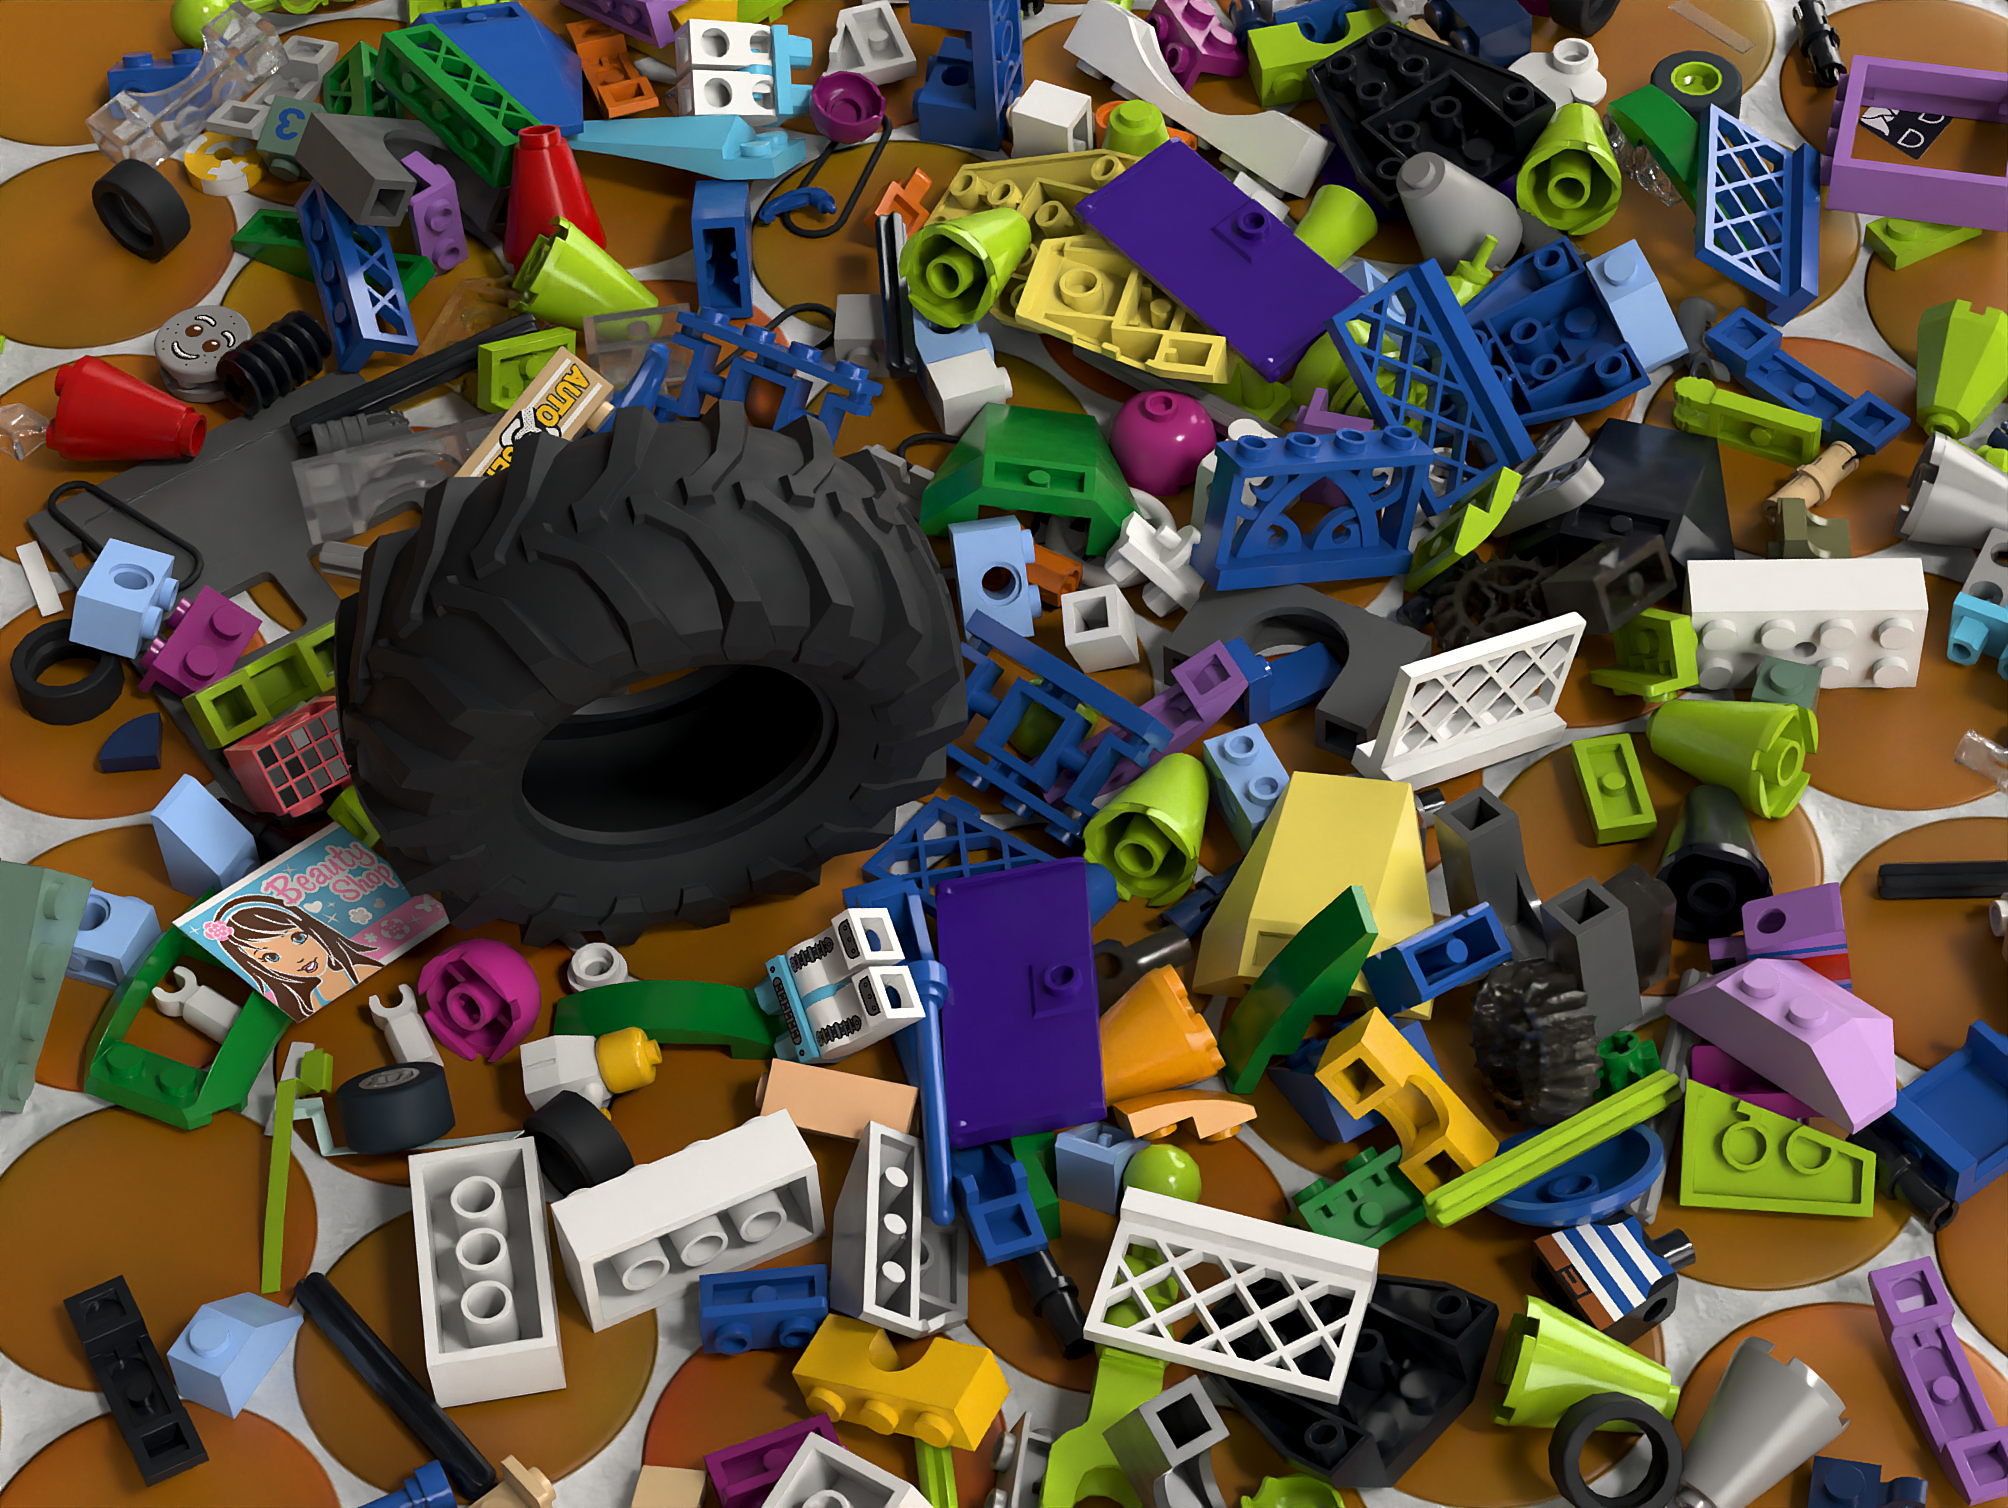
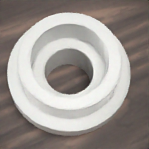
M591 943L581 947L574 954L568 967L567 976L571 989L574 993L590 988L627 982L628 969L623 956L612 946L605 943Z

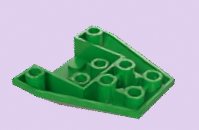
M987 402L924 489L919 527L926 535L950 539L948 524L977 520L979 505L995 506L1007 511L1018 509L1050 513L1063 518L1082 517L1088 518L1086 555L1106 558L1107 552L1120 538L1122 521L1133 511L1142 518L1143 515L1095 416Z

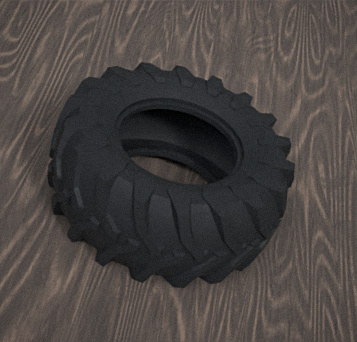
M718 399L699 421L659 423L645 405L617 408L612 431L598 433L575 441H569L540 431L514 440L510 466L490 477L446 478L426 491L420 526L381 535L368 547L363 554L359 592L342 599L335 615V698L342 749L347 765H351L349 773L359 803L371 824L382 838L388 862L409 895L414 897L441 891V901L450 924L465 932L500 918L519 923L521 944L543 948L568 930H602L610 946L634 945L647 926L678 920H685L703 929L730 923L732 905L742 903L761 894L796 896L820 885L822 864L834 856L871 850L880 846L894 836L897 807L933 794L945 780L947 744L964 734L968 721L962 650L950 592L943 574H938L940 567L927 537L914 518L900 503L892 479L868 449L840 458L836 457L833 453L832 440L824 422L804 414L774 432L768 429L748 426L743 402ZM701 667L683 677L650 689L617 697L599 699L615 690L647 678L682 669Z

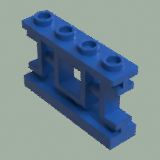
M700 305L698 313L678 311L676 322L683 325L681 332H675L672 342L694 350V354L680 397L658 394L655 403L656 408L652 415L659 423L683 422L676 419L677 414L685 417L699 418L706 394L717 399L743 402L744 405L753 375L786 387L772 429L774 432L802 415L808 414L824 422L834 448L846 411L854 415L871 416L874 407L870 405L872 395L880 396L884 385L867 379L868 368L838 359L836 366L820 360L823 353L820 349L796 341L791 342L790 348L774 342L777 335L776 332L750 323L745 324L744 330L729 324L730 314L712 307ZM703 334H709L757 353V357L754 359L748 356L734 355L727 379L713 374L722 346L702 338ZM797 369L850 390L849 396L842 393L827 392L819 416L804 409L813 382L794 375V371Z
M976 609L964 627L972 636L967 644L961 641L962 657L976 666L966 680L968 721L965 730L976 713L989 720L974 745L992 757L988 765H985L952 743L947 744V758L960 765L955 775L977 790L985 793L988 787L992 785L1003 792L1004 796L999 803L1021 818L1029 821L1035 812L1049 821L1044 831L1073 850L1079 841L1085 844V838H1083L1084 829L1092 816L1100 810L1093 806L1092 802L1120 759L1124 757L1143 770H1146L1151 762L1148 758L1151 751L1154 749L1162 754L1174 734L1149 713ZM993 650L1042 680V683L1037 688L1018 676L1003 701L997 699L989 693L1004 672V669L988 658L987 655ZM1033 702L1064 720L1034 768L1002 749ZM1081 704L1130 734L1132 738L1126 743L1112 733L1107 732L1093 755L1089 756L1078 749L1093 724L1076 712L1075 709ZM1064 768L1077 775L1078 778L1063 799L1064 802L1081 813L1077 822L1026 791L1024 787L1028 781L1048 793Z

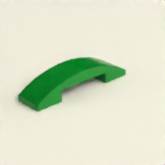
M1652 84L1609 103L1606 110L1633 148L1636 149L1643 145L1647 147L1696 216L1700 126L1675 100ZM1717 163V167L1728 184L1733 183L1721 164ZM1740 193L1736 194L1748 214H1753ZM1715 199L1716 204L1726 219L1730 220L1731 217L1719 199ZM1756 224L1757 228L1762 234L1759 224ZM1738 229L1734 230L1747 251L1752 250ZM1715 235L1714 245L1728 253L1718 236Z
M648 980L590 988L558 999L553 1036H594L597 1041L604 1034L629 1027H638L645 1032L649 1041L655 1039L657 1043L724 1044L731 1046L732 1059L773 1060V1058L778 1059L774 1048L776 1037L789 1030L783 1014L768 1015L761 1009L754 990L700 981Z

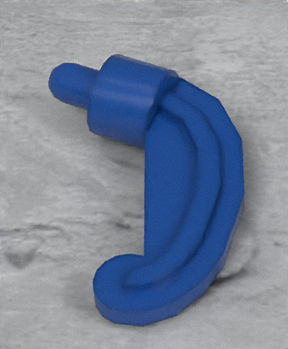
M804 187L786 192L772 199L760 210L759 217L762 223L768 224L775 220V214L811 205L822 214H835L837 207L834 205L835 199L826 190L818 187Z

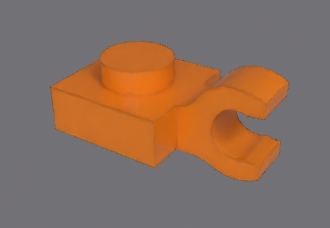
M917 166L913 169L907 181L902 178L897 182L892 180L880 189L863 223L876 234L875 221L877 217L881 214L889 215L893 211L898 212L902 215L903 222L906 224L908 241L911 235L923 228L930 216V213L919 203L931 186L932 179Z

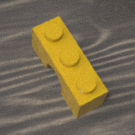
M1374 1007L1329 1039L1314 1075L1355 1120L1375 1109L1389 1121L1396 1131L1402 1146V1157L1398 1167L1424 1196L1495 1158L1500 1144L1497 1139L1377 1007Z
M831 1313L827 1315L791 1372L806 1399L807 1407L812 1413L817 1416L827 1412L831 1422H837L840 1419L865 1425L873 1431L884 1435H890L894 1432L920 1438L924 1442L938 1448H944L949 1445L975 1452L1011 1391L991 1349L935 1337L925 1355L917 1363L901 1370L903 1365L884 1328L863 1320Z

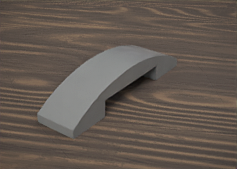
M292 35L272 55L273 74L245 102L230 99L224 102L205 121L206 131L259 141L275 95L315 102L323 88V75L334 66L339 53L338 42Z

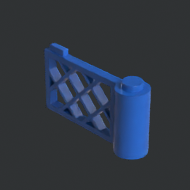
M953 795L947 801L935 796L861 867L863 880L869 883L894 876V874L887 870L895 862L919 858L921 872L900 875L902 882L914 879L919 891L923 912L937 919L935 896L931 895L930 887H935L938 882L1057 860V858L980 819V810L977 807ZM938 820H942L958 829V835L924 840V834ZM993 847L1003 852V859L969 864L968 850ZM961 852V866L928 871L927 857ZM1086 862L1093 929L1118 904L1119 896L1116 890V880L1110 871L1098 863L1090 864Z

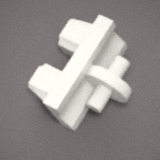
M1133 511L1122 521L1120 538L1107 552L1104 567L1120 583H1127L1140 571L1146 575L1151 581L1144 586L1142 598L1146 605L1160 618L1180 606L1189 612L1199 599V592L1205 581L1189 565L1193 544L1200 543L1201 533L1191 525L1183 527L1177 533L1166 524L1161 525L1156 530Z

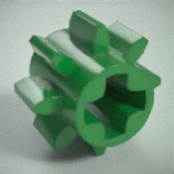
M1631 1031L1615 1032L1594 1045L1595 1056L1583 1059L1591 1090L1596 1100L1606 1096L1610 1097L1662 1069L1654 1041L1649 1039L1640 1043L1638 1035Z

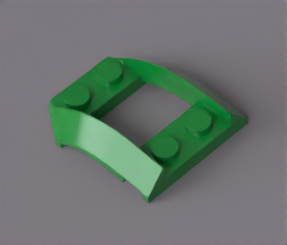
M214 885L193 901L173 921L215 896ZM171 922L138 957L103 1011L86 1045L84 1090L85 1093L189 1131L212 1123V1113L229 1107L242 1112L248 1106V1094L259 1072L282 1035L294 1020L255 989L227 1034L209 1073L122 1041L152 990L183 954L232 971Z

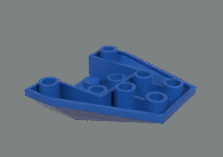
M510 1L423 13L409 26L410 28L433 23L543 125L559 126L561 137L566 138L567 135L584 133L582 59L563 38L519 2ZM428 43L416 45L423 49L435 51ZM444 71L450 76L466 79L463 75ZM380 83V85L384 88V90L390 97L398 100L386 87H384ZM475 99L480 104L496 107L493 103ZM505 127L514 136H518V131L520 130Z
M1566 235L1518 259L1462 307L1523 426L1601 410L1651 385L1646 371L1629 342L1624 343L1597 298L1587 270ZM1419 344L1415 348L1413 359L1419 367L1431 373L1432 362L1423 345ZM1442 391L1438 415L1457 422L1458 412L1448 393ZM1436 428L1433 447L1454 441V434Z

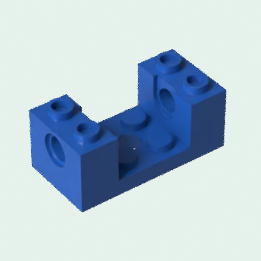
M907 0L910 6L911 23L966 31L965 39L944 37L937 56L931 55L928 60L926 82L923 89L917 88L914 93L912 117L919 119L920 140L999 152L1007 132V108L1017 97H1021L1025 87L1020 0Z

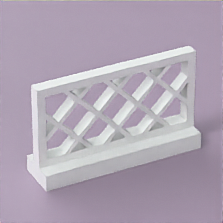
M1575 611L1401 666L1376 740L1357 745L1351 764L1365 778L1411 783L1413 791L1560 742L1567 723L1554 711L1587 622ZM1557 640V643L1540 659L1539 657ZM1518 652L1498 673L1496 672L1513 653ZM1534 663L1535 665L1512 688H1510V686ZM1474 666L1454 687L1452 686L1470 667ZM1491 677L1492 679L1467 703L1466 700ZM1429 681V682L1413 697L1417 684L1422 683V682ZM1541 685L1539 693L1536 695L1534 691ZM1447 691L1448 693L1423 717L1422 715ZM1503 693H1505V695L1501 699H1498ZM1460 706L1462 707L1458 713L1453 714ZM1416 721H1418V723L1414 727L1410 728Z
M1127 1186L1120 1207V1222L1083 1329L1084 1339L1338 1405L1367 1304L1371 1302L1377 1282L1379 1250ZM1129 1243L1156 1249L1164 1264L1134 1277L1124 1261ZM1202 1261L1218 1265L1227 1280L1197 1294L1185 1275L1184 1270ZM1118 1275H1120L1124 1283L1115 1287ZM1173 1276L1187 1299L1162 1312L1156 1313L1143 1290ZM1265 1277L1281 1281L1290 1296L1260 1310L1246 1286ZM1235 1292L1250 1316L1220 1330L1206 1306ZM1326 1294L1353 1300L1349 1315L1325 1327L1310 1305V1302ZM1130 1296H1133L1146 1317L1145 1320L1127 1329L1103 1323L1107 1308ZM1299 1309L1313 1332L1283 1346L1269 1322ZM1195 1312L1209 1336L1191 1345L1174 1341L1165 1326ZM1258 1328L1273 1352L1254 1362L1238 1358L1228 1342ZM1152 1332H1155L1157 1336H1153V1335H1149V1334L1152 1333ZM1343 1334L1338 1348L1333 1338ZM1322 1345L1334 1363L1329 1381L1301 1374L1292 1359ZM1218 1348L1220 1353L1212 1350ZM1279 1365H1282V1367H1283L1284 1369H1280V1368H1276V1367L1279 1366Z

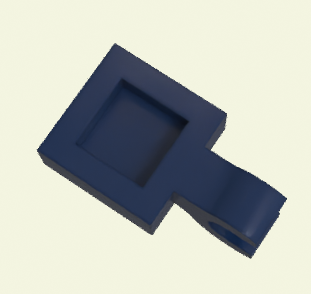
M1814 1456L1808 1508H1925L1928 1481L1916 1477H1898L1889 1482L1882 1483L1880 1482L1882 1465Z

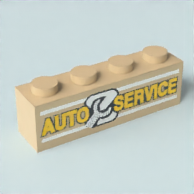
M561 346L454 477H490L510 466L514 440L540 431L569 441L580 439L588 428L592 432L597 433L615 410V407L609 403L613 399L614 386L565 347Z

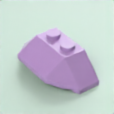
M1758 958L1712 975L1666 1003L1665 1013L1853 1135L1896 1107L1897 1091L1893 1019L1798 960Z

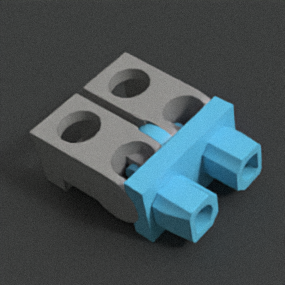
M1993 527L1962 591L1959 592L1953 603L1948 634L1947 657L1966 666L1975 664L1981 653L1999 659L1997 672L2004 680L2008 681V564L1997 560L1999 550H2008V532Z

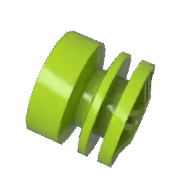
M1359 319L1347 321L1345 324L1355 343L1367 348L1371 324ZM1327 331L1311 345L1296 368L1291 382V399L1298 410L1302 405L1310 406L1316 387L1328 389V412L1374 420ZM1383 333L1380 354L1399 361V347L1388 335ZM1413 359V367L1426 371L1424 368L1419 367ZM1378 366L1376 383L1383 394L1393 397L1397 373ZM1410 379L1406 403L1425 410L1429 386ZM1404 415L1403 426L1414 430L1419 437L1423 422ZM1374 420L1373 431L1380 430L1377 423Z

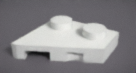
M888 0L840 10L836 23L837 35L832 39L829 49L830 62L827 72H823L822 76L825 77L838 71L856 72L862 74L876 86L918 76L916 58Z

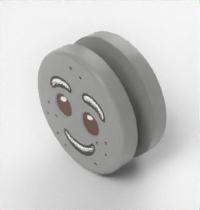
M215 305L193 307L167 320L159 329L154 341V351L165 387L176 397L189 402L210 403L227 399L217 379L216 366L220 357L227 351L235 349L241 342L253 337L248 321L240 313L230 308Z

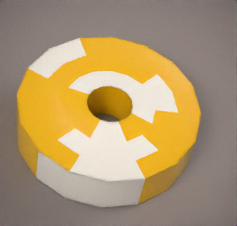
M210 131L201 134L190 143L184 154V165L192 186L204 194L213 196L236 195L251 189L262 180L267 172V165L256 150L258 140Z

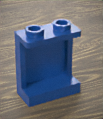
M1978 1019L1969 1026L1966 1042L1961 1049L1901 1091L1896 1088V1107L1873 1121L1878 1130L1904 1154H1914L1924 1164V1173L1959 1204L1965 1202L2008 1171V1037L2002 1033H1996L1984 1021Z

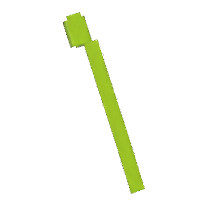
M323 1048L305 1052V1057L301 1058L300 1079H288L277 1084L265 1218L261 1295L280 1291L284 1214L295 1093L303 1099H306V1095L319 1093L320 1090L331 1093L333 1056L323 1053Z

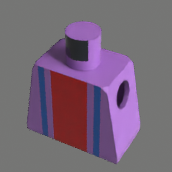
M1839 882L1748 901L1741 907L1744 935L1708 939L1713 975L1758 958L1798 960L1853 994Z

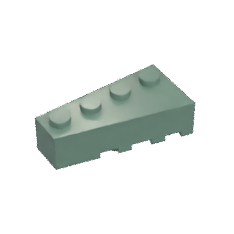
M0 860V1110L22 1113L26 1100L30 1097L34 1088L35 1070L93 880L45 867Z

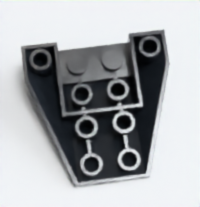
M1390 22L1383 24L1306 69L1307 79L1357 183L1388 210L1405 215L1407 213L1396 186V178L1400 168L1408 159L1419 153L1432 152L1489 186L1494 187L1518 173L1525 158L1556 111V102L1523 75Z
M1609 417L1590 438L1589 445L1578 457H1587L1604 478L1601 488L1580 506L1511 533L1502 558V568L1557 579L1566 550L1670 570L1667 601L1683 604L1687 560H1735L1717 438Z
M1377 1273V1282L1372 1299L1367 1304L1338 1405L1213 1372L1202 1371L1284 1463L1333 1487L1392 1488L1473 1402L1498 1320L1499 1310L1496 1303L1448 1282ZM1266 1277L1246 1286L1260 1310L1290 1296L1281 1281ZM1235 1292L1224 1297L1209 1312L1220 1330L1250 1316ZM1326 1294L1310 1302V1305L1325 1327L1349 1315L1353 1300ZM1299 1309L1269 1322L1283 1346L1313 1332ZM1200 1321L1180 1342L1191 1345L1209 1336ZM1258 1328L1228 1342L1238 1358L1253 1362L1273 1352ZM1343 1334L1333 1338L1338 1348ZM1322 1345L1292 1359L1301 1374L1329 1381L1334 1363ZM1218 1348L1212 1350L1220 1353ZM1279 1365V1366L1276 1367V1368L1284 1369V1368L1282 1367V1365Z

